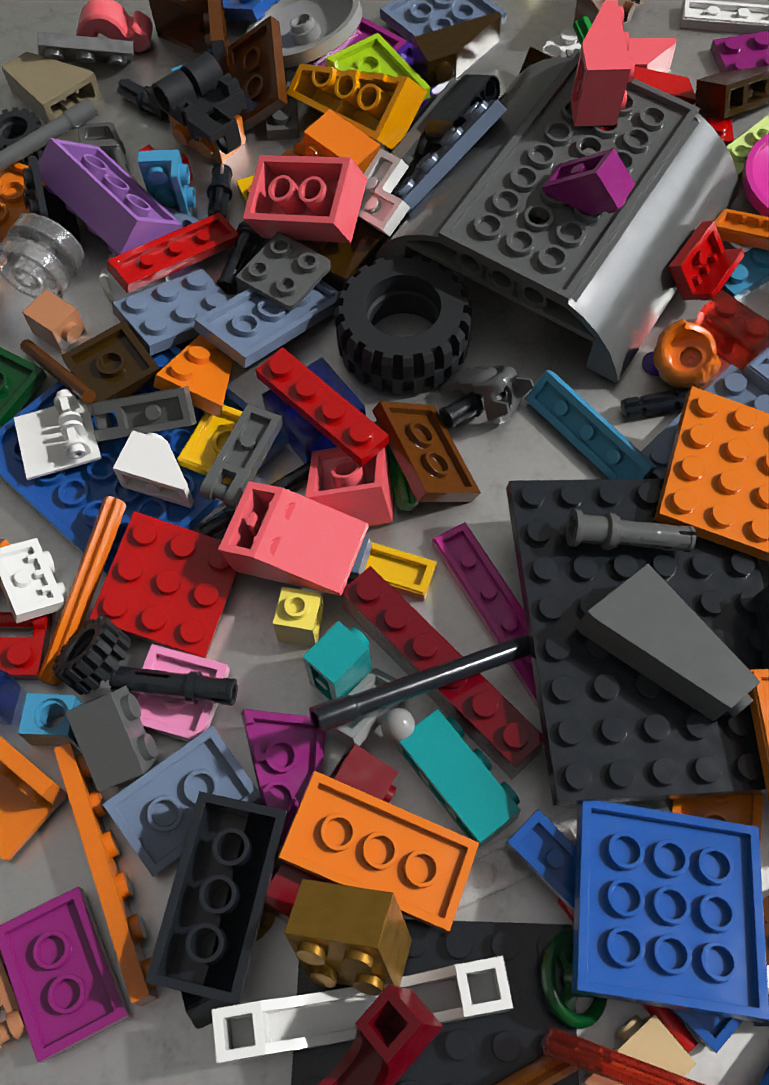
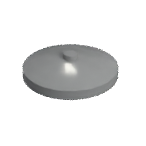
M280 0L265 12V16L261 20L252 22L246 33L269 16H272L280 23L284 68L298 66L300 63L305 64L318 59L344 43L359 26L362 19V7L359 0Z

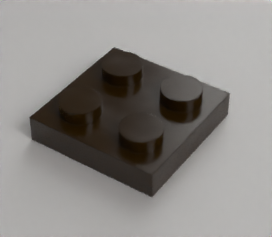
M125 321L118 323L61 355L70 372L95 392L96 398L93 402L128 397L154 382L155 375L160 371L159 366Z

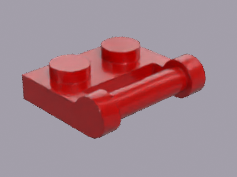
M0 612V628H34L33 637H0V680H38V674L49 647L52 613L16 623L12 612Z

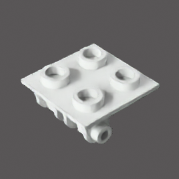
M60 390L56 393L53 407L14 417L27 480L102 459L88 405L80 399L77 400L76 396L71 394L69 390Z

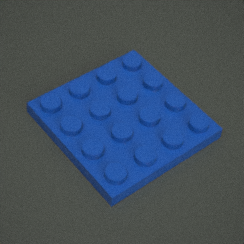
M600 800L582 801L578 804L572 993L762 1023L768 1021L769 999L759 827Z

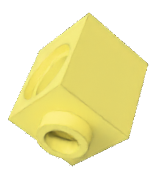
M282 586L273 620L278 641L312 647L319 640L325 615L322 593Z

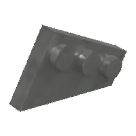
M37 32L38 55L60 62H108L115 66H124L127 63H132L133 41Z

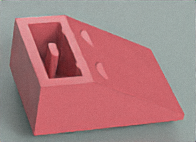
M618 0L604 1L582 43L570 98L574 126L616 125L620 110H624L626 107V86L634 78L635 63L634 59L629 58L628 55L629 33L623 30L624 8L618 5Z
M248 481L218 551L235 572L342 596L369 525L366 522L288 489Z

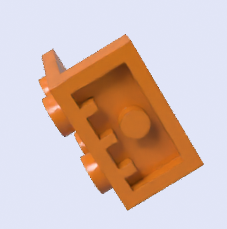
M1 736L0 858L4 861H10L64 801L68 794Z

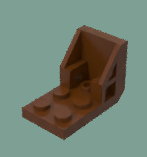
M149 0L158 37L193 53L207 51L217 60L223 76L229 73L227 50L229 39L223 0Z

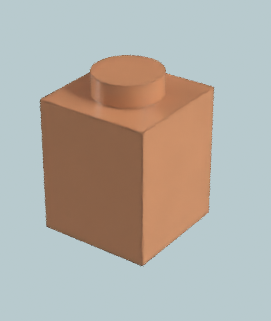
M47 289L22 311L32 333L62 353L71 344L78 341L86 331L77 308Z

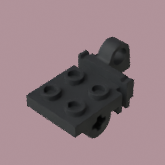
M203 53L145 89L149 101L183 126H188L191 138L196 142H199L203 136L209 142H214L224 154H228L241 146L240 132L234 116L241 113L243 109L246 110L248 108L244 92L240 88L237 78L234 77L232 79L229 73L223 76L220 65L210 53Z

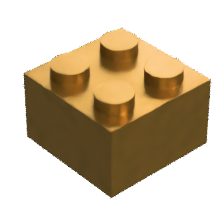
M302 879L284 931L308 978L319 986L332 988L336 986V983L354 986L358 991L372 996L380 995L388 985L400 987L412 939L394 892Z

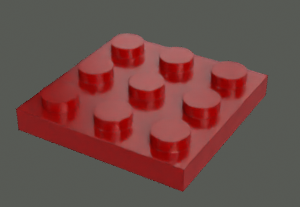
M134 511L89 620L93 618L96 620L98 616H105L127 635L206 659L238 572L233 570L218 551L222 540Z

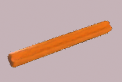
M106 496L103 499L38 674V680L53 686L62 684V680L53 674L52 666L56 664L54 662L56 656L62 654L60 652L61 648L69 644L70 641L68 639L73 634L76 636L79 633L78 629L83 626L126 509V504L118 498Z

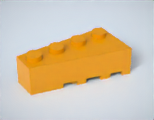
M301 63L287 90V95L322 115L329 109L377 143L392 151L407 134L427 94L424 88L408 76L398 75V77H391L384 73L376 72L366 74L360 73L357 70L347 69V71L336 70L333 67Z

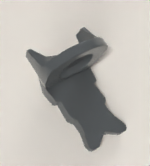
M496 365L458 369L439 389L440 392L462 390V392L483 394L487 420L492 424H502L514 415L523 396L535 385L531 378L517 377L516 370L513 367ZM504 388L507 392V402L497 400V396Z

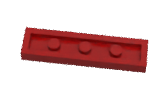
M219 212L108 259L107 270L128 294L235 246L240 234Z
M283 347L255 369L257 378L361 467L389 444V435Z

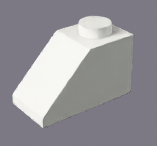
M132 430L113 467L121 486L191 508L194 503L192 495L168 441L155 433L143 434Z

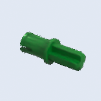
M388 444L387 450L396 507L399 510L412 511L413 507L418 505V501L412 493L410 485Z

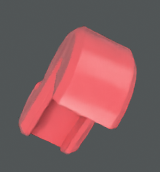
M89 0L81 10L76 36L97 38L100 33L110 39L133 41V51L140 53L147 51L151 45L153 23L141 11H135L134 16L130 17L123 6L115 0Z

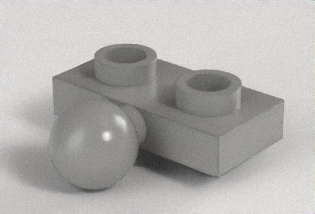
M374 668L348 695H354L394 681L396 678ZM399 702L362 715L355 721L325 732L349 746L355 743L360 746L381 725L382 732L387 739L392 742H399L407 739L413 733L415 721L407 710L397 708L401 703Z

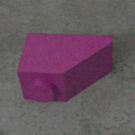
M612 148L558 164L541 188L547 195L588 215H595L603 212L613 213L622 208L626 203L627 196L636 184L616 150Z

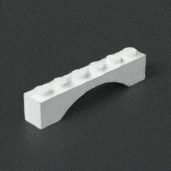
M503 956L451 965L402 977L400 987L412 989L441 1024L507 1012L513 1009ZM355 987L211 1009L216 1063L229 1064L352 1041L356 1037L357 1029L355 1023L378 996L367 995L358 991Z

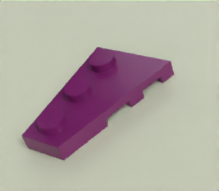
M243 709L241 716L262 805L288 811L280 846H282L312 773L317 771L323 774L325 732H316L310 716Z

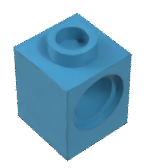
M26 693L18 734L31 745L61 746L71 742L75 747H79L65 712L82 704V702L76 695ZM64 713L65 717L62 723L57 727L50 728L52 719Z

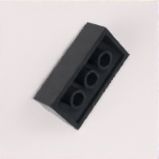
M199 791L145 979L146 983L235 1005L240 1004L288 814L287 810Z

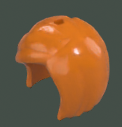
M681 319L668 325L659 334L656 347L654 348V365L662 380L670 386L690 389L691 386L699 388L706 385L718 373L721 360L717 355L716 343L711 333L704 327ZM694 359L695 361L694 363H689L688 360Z

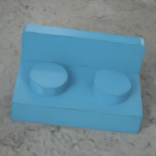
M179 149L138 151L137 162L147 192L162 206H179L182 213L190 216L191 208L196 207V194L194 187H189L188 164L182 163Z

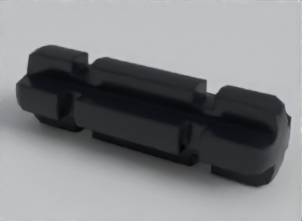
M681 388L673 390V392L670 390L643 395L640 398L636 396L623 399L621 401L622 415L628 419L641 416V413L644 416L671 411L675 408L676 410L682 409L689 389Z

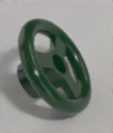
M565 929L552 937L544 951L541 965L542 987L546 1001L554 1015L566 1026L584 1029L592 1026L599 1020L606 1008L608 999L572 993L573 949L571 943H573L574 929ZM558 956H560L565 969V987L561 997L558 992L555 975ZM577 998H593L590 1007L585 1012L580 1014L573 1012Z

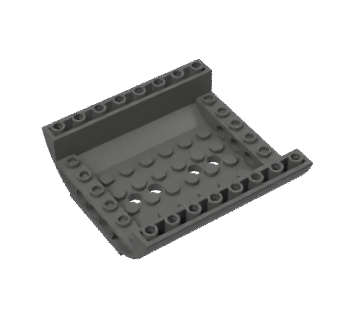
M577 53L574 58L557 57L537 62L527 67L514 79L499 98V101L507 110L417 206L404 217L392 235L376 253L375 258L380 259L384 257L385 260L393 259V255H403V258L413 259V255L417 256L421 253L594 342L586 368L618 383L678 289L668 266L701 222L714 221L724 209L731 207L739 194L738 177L733 159L725 143L715 129L698 113L699 107L633 78L632 82L627 83L626 107L624 110H620L616 125L574 126L570 98L580 53ZM601 127H605V128H608V127H609V128H611L612 130H611V131H604V130H601L600 128H601ZM587 148L595 150L596 153L614 148L636 184L627 196L626 203L622 208L613 213L603 212L595 215H588L560 200L549 198V195L544 193L541 187L558 164L592 155L583 151ZM540 217L544 219L546 223L535 224L531 222L529 219Z

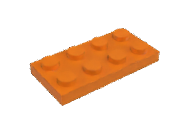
M314 771L277 860L332 884L394 892L402 914L443 932H449L479 842Z

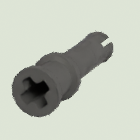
M572 509L566 524V541L572 547H577L580 543L601 545L602 549L611 550L618 545L690 553L695 547L696 535L691 536L688 534H694L696 531L693 526L621 520L615 513L607 512L604 516L583 514L582 510Z

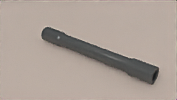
M88 98L82 100L64 111L61 116L1 150L0 172L45 146L50 138L56 139L97 117L98 112L91 100Z

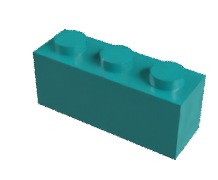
M436 709L415 725L413 733L407 739L398 742V751L464 835L479 842L477 851H479L518 819L521 811L518 807L520 799L508 783L504 781L499 784L490 773L492 765L482 751L478 748L472 751L462 739L465 733L459 723L452 716L445 718L439 709Z

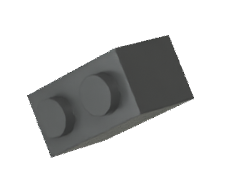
M127 686L82 703L65 712L98 792L143 775L158 764L156 743L153 737L146 733L140 719L141 708L139 702L133 694L129 693Z

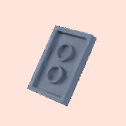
M203 269L114 301L112 302L113 314L120 322H126L151 356L198 337L200 334L195 331V319L230 298Z
M211 726L102 805L152 877H154L181 857L199 791L251 803L260 798V792L215 728Z

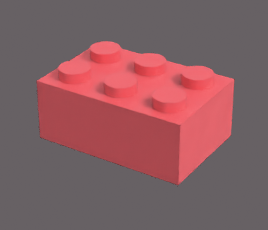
M259 155L242 219L262 238H272L277 232H280L293 240L351 243L367 178L351 157Z

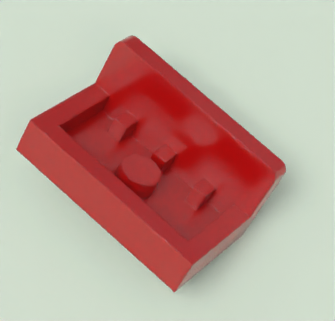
M704 221L700 223L668 267L683 300L707 301L716 297L745 255L741 248L725 249L715 222Z

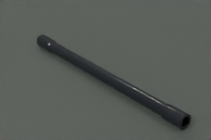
M528 634L354 695H344L312 706L309 709L312 725L317 733H322L355 721L362 715L529 656L531 654Z

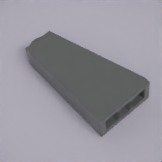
M649 564L588 610L576 626V629L582 635L713 722L726 712L732 717L739 714L753 701L748 693L760 683L754 674Z

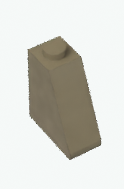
M27 51L1 66L11 92L46 124L86 98L90 99L93 104L102 99L95 74L84 68Z

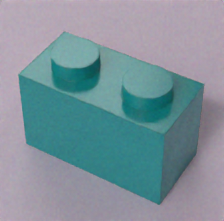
M337 621L303 655L310 684L328 701L348 695L372 671L370 648L368 647L370 642L365 635L357 628L351 627L348 629L340 621Z

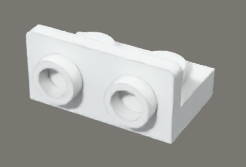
M37 538L0 547V585L16 623L52 613L54 622L59 621L68 596L62 582L56 583L52 574L55 572L51 554L49 551H42Z

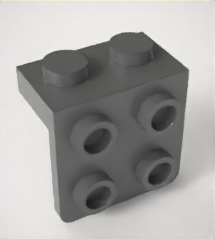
M277 232L235 276L239 294L249 288L287 310H293L330 271L331 263L328 258Z

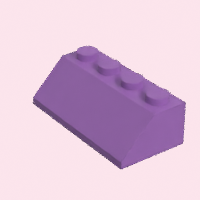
M54 138L49 139L38 164L41 181L45 183V188L50 193L58 196L66 204L68 211L79 216L87 224V229L90 232L101 237L109 245L108 249L113 254L118 256L181 229L182 224L99 146Z

